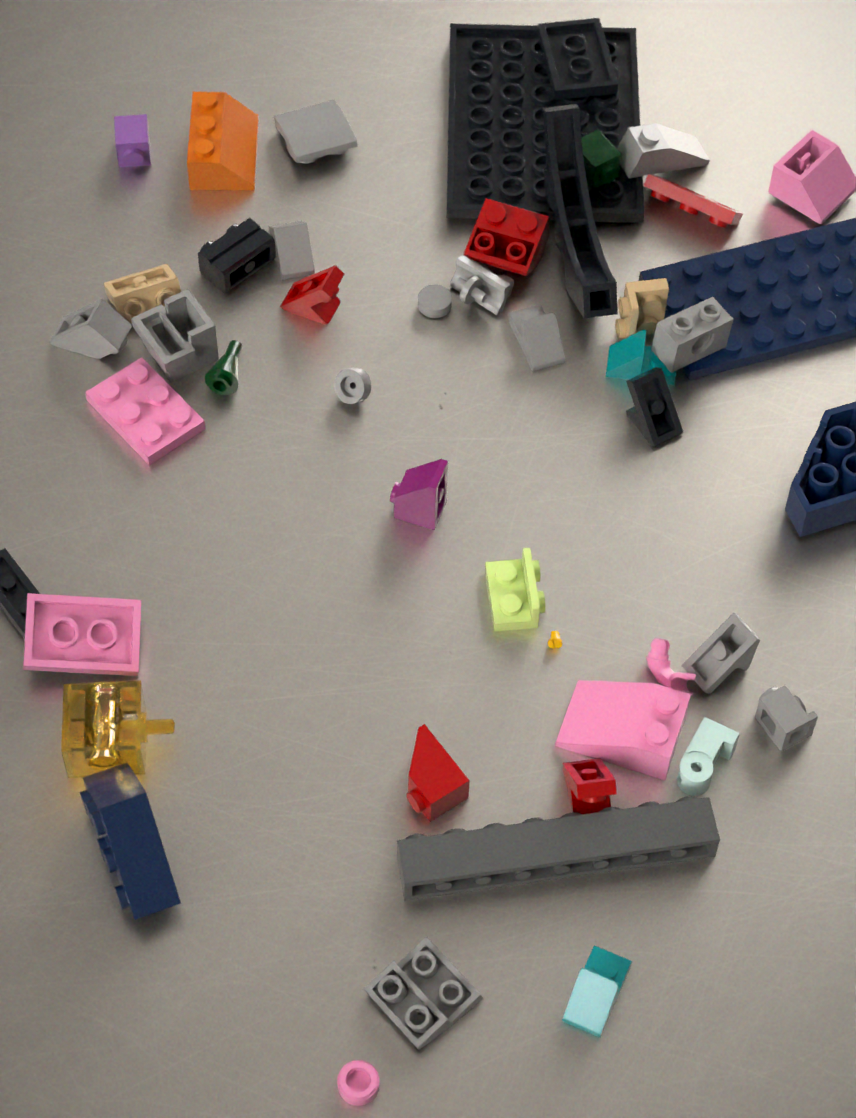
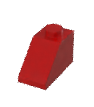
M423 724L418 727L408 775V792L406 796L412 808L417 813L423 812L427 819L432 822L469 799L470 780L429 728Z

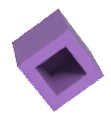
M147 114L114 116L118 166L151 165Z

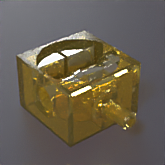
M141 680L63 684L61 753L67 777L82 778L124 763L129 764L135 775H145L148 736L173 734L175 732V722L173 719L148 720Z

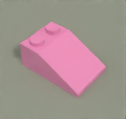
M578 680L555 746L594 759L601 758L604 762L666 780L686 719L691 694L655 683Z

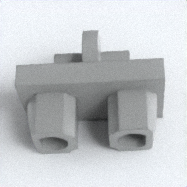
M464 255L458 257L456 272L449 286L460 292V301L467 305L475 301L496 315L503 312L506 299L511 295L514 280L505 274L498 277L489 271L487 264L472 261Z

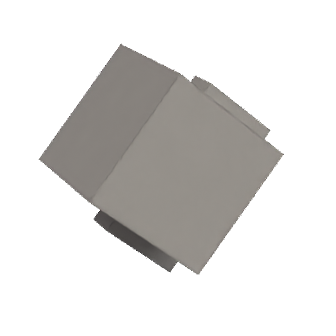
M189 289L164 299L165 308L161 304L131 318L134 330L142 339L145 348L170 383L219 360L216 326Z

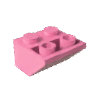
M811 130L773 166L768 193L822 225L856 191V176L839 145Z

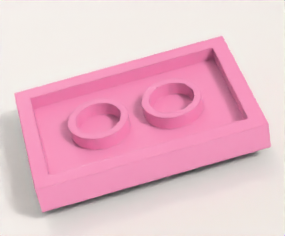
M142 357L85 392L87 401L148 465H151L206 429L205 421Z
M27 593L23 670L138 676L141 600Z

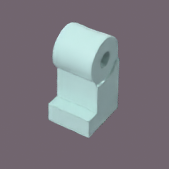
M704 717L679 765L677 784L680 790L691 796H699L709 789L713 769L718 758L721 756L730 760L736 749L740 733Z

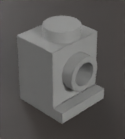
M785 685L780 688L775 686L766 690L759 698L755 714L756 720L781 752L812 736L818 718L814 711L807 714L801 699L798 696H793Z

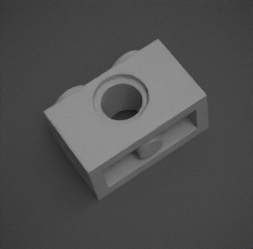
M713 297L708 298L657 322L651 350L672 373L726 347L734 319Z

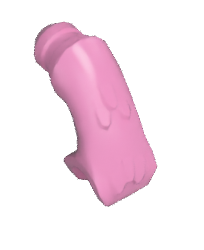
M655 638L650 645L651 651L645 657L648 667L657 682L665 687L691 694L692 697L693 692L687 689V681L695 680L696 674L689 672L674 673L670 667L671 661L668 660V650L670 649L668 640Z

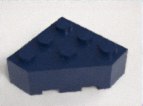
M856 401L825 410L815 436L812 438L804 455L803 462L792 481L785 511L800 537L856 520Z
M124 763L83 777L86 790L80 792L81 800L86 814L89 815L90 821L95 827L97 835H102L101 838L97 839L104 862L106 861L109 872H116L120 885L115 886L114 889L121 909L129 908L134 920L181 904L147 793L129 764Z

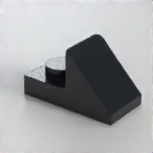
M655 367L626 381L634 403V407L626 410L627 416L651 446L655 447L684 433L662 368Z

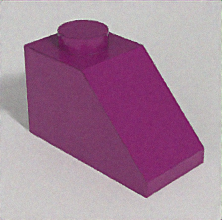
M439 459L408 469L401 483L395 482L390 495V502L394 503V518L435 530L447 503V460Z

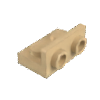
M168 264L103 283L106 295L115 307V310L130 324H132L131 318L161 304L165 308L164 299L181 292L178 277Z
M666 278L625 283L624 297H619L618 300L621 318L615 321L618 339H625L641 330H647L646 335L655 333L657 322L663 320L665 316L669 292Z

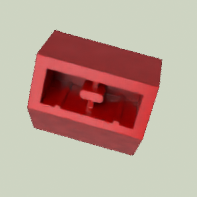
M486 198L463 255L477 262L527 276L539 264L549 239V216Z

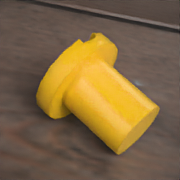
M552 631L551 637L548 640V646L552 649H558L562 647L563 642L560 638V633Z

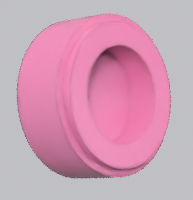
M362 1060L351 1061L344 1065L337 1079L340 1096L344 1101L355 1106L366 1105L373 1101L379 1092V1074L376 1068Z

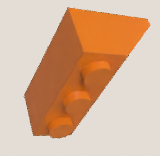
M226 92L192 93L187 155L190 190L255 191L259 115Z

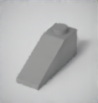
M656 123L628 127L617 148L622 154L620 164L628 178L704 166L710 162L696 136Z

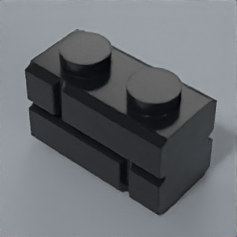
M248 218L239 225L233 224L227 229L225 235L214 242L208 241L198 252L199 271L224 294L276 259L273 236L264 229H261L251 218Z

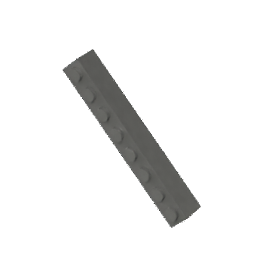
M687 796L678 799L676 802L663 804L646 802L638 807L627 809L608 807L598 813L584 815L578 812H571L555 819L530 818L522 823L511 825L492 823L482 829L466 831L456 828L448 830L444 834L432 836L413 834L403 840H397V860L404 901L712 858L716 856L720 837L710 798L697 799L694 796Z

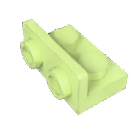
M523 548L522 559L485 562V574L494 632L538 628L539 614L545 613L546 605L544 591H537L536 582H540V565L538 560H532L531 549Z

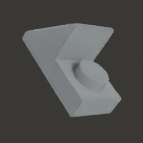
M541 304L509 313V324L533 372L565 363V355L554 312L545 314Z
M733 612L681 666L687 672L695 673V682L704 692L711 694L736 668L747 670L750 667L760 639Z

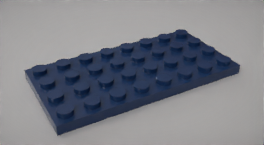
M856 218L641 271L639 281L667 279L669 292L664 319L711 297L734 319L726 347L682 367L688 380L856 337Z

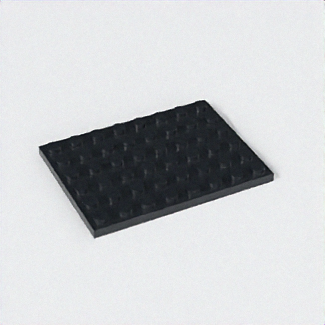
M450 23L447 218L478 219L484 201L487 198L549 216V221H554V212L545 200L544 169L546 168L543 108L577 104L580 111L581 138L599 130L618 148L628 127L640 126L636 28L602 27L618 82L617 94L555 100L537 34L538 26ZM620 164L619 177L615 178L612 182L603 184L593 190L588 186L595 222L643 223V176L628 178Z

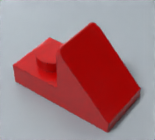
M334 265L294 282L280 307L286 312L322 324H328L340 305V299L336 295L339 292L338 285L345 274Z
M601 758L563 763V772L572 812L584 815L598 813L605 808L611 807L610 795H617L616 779Z

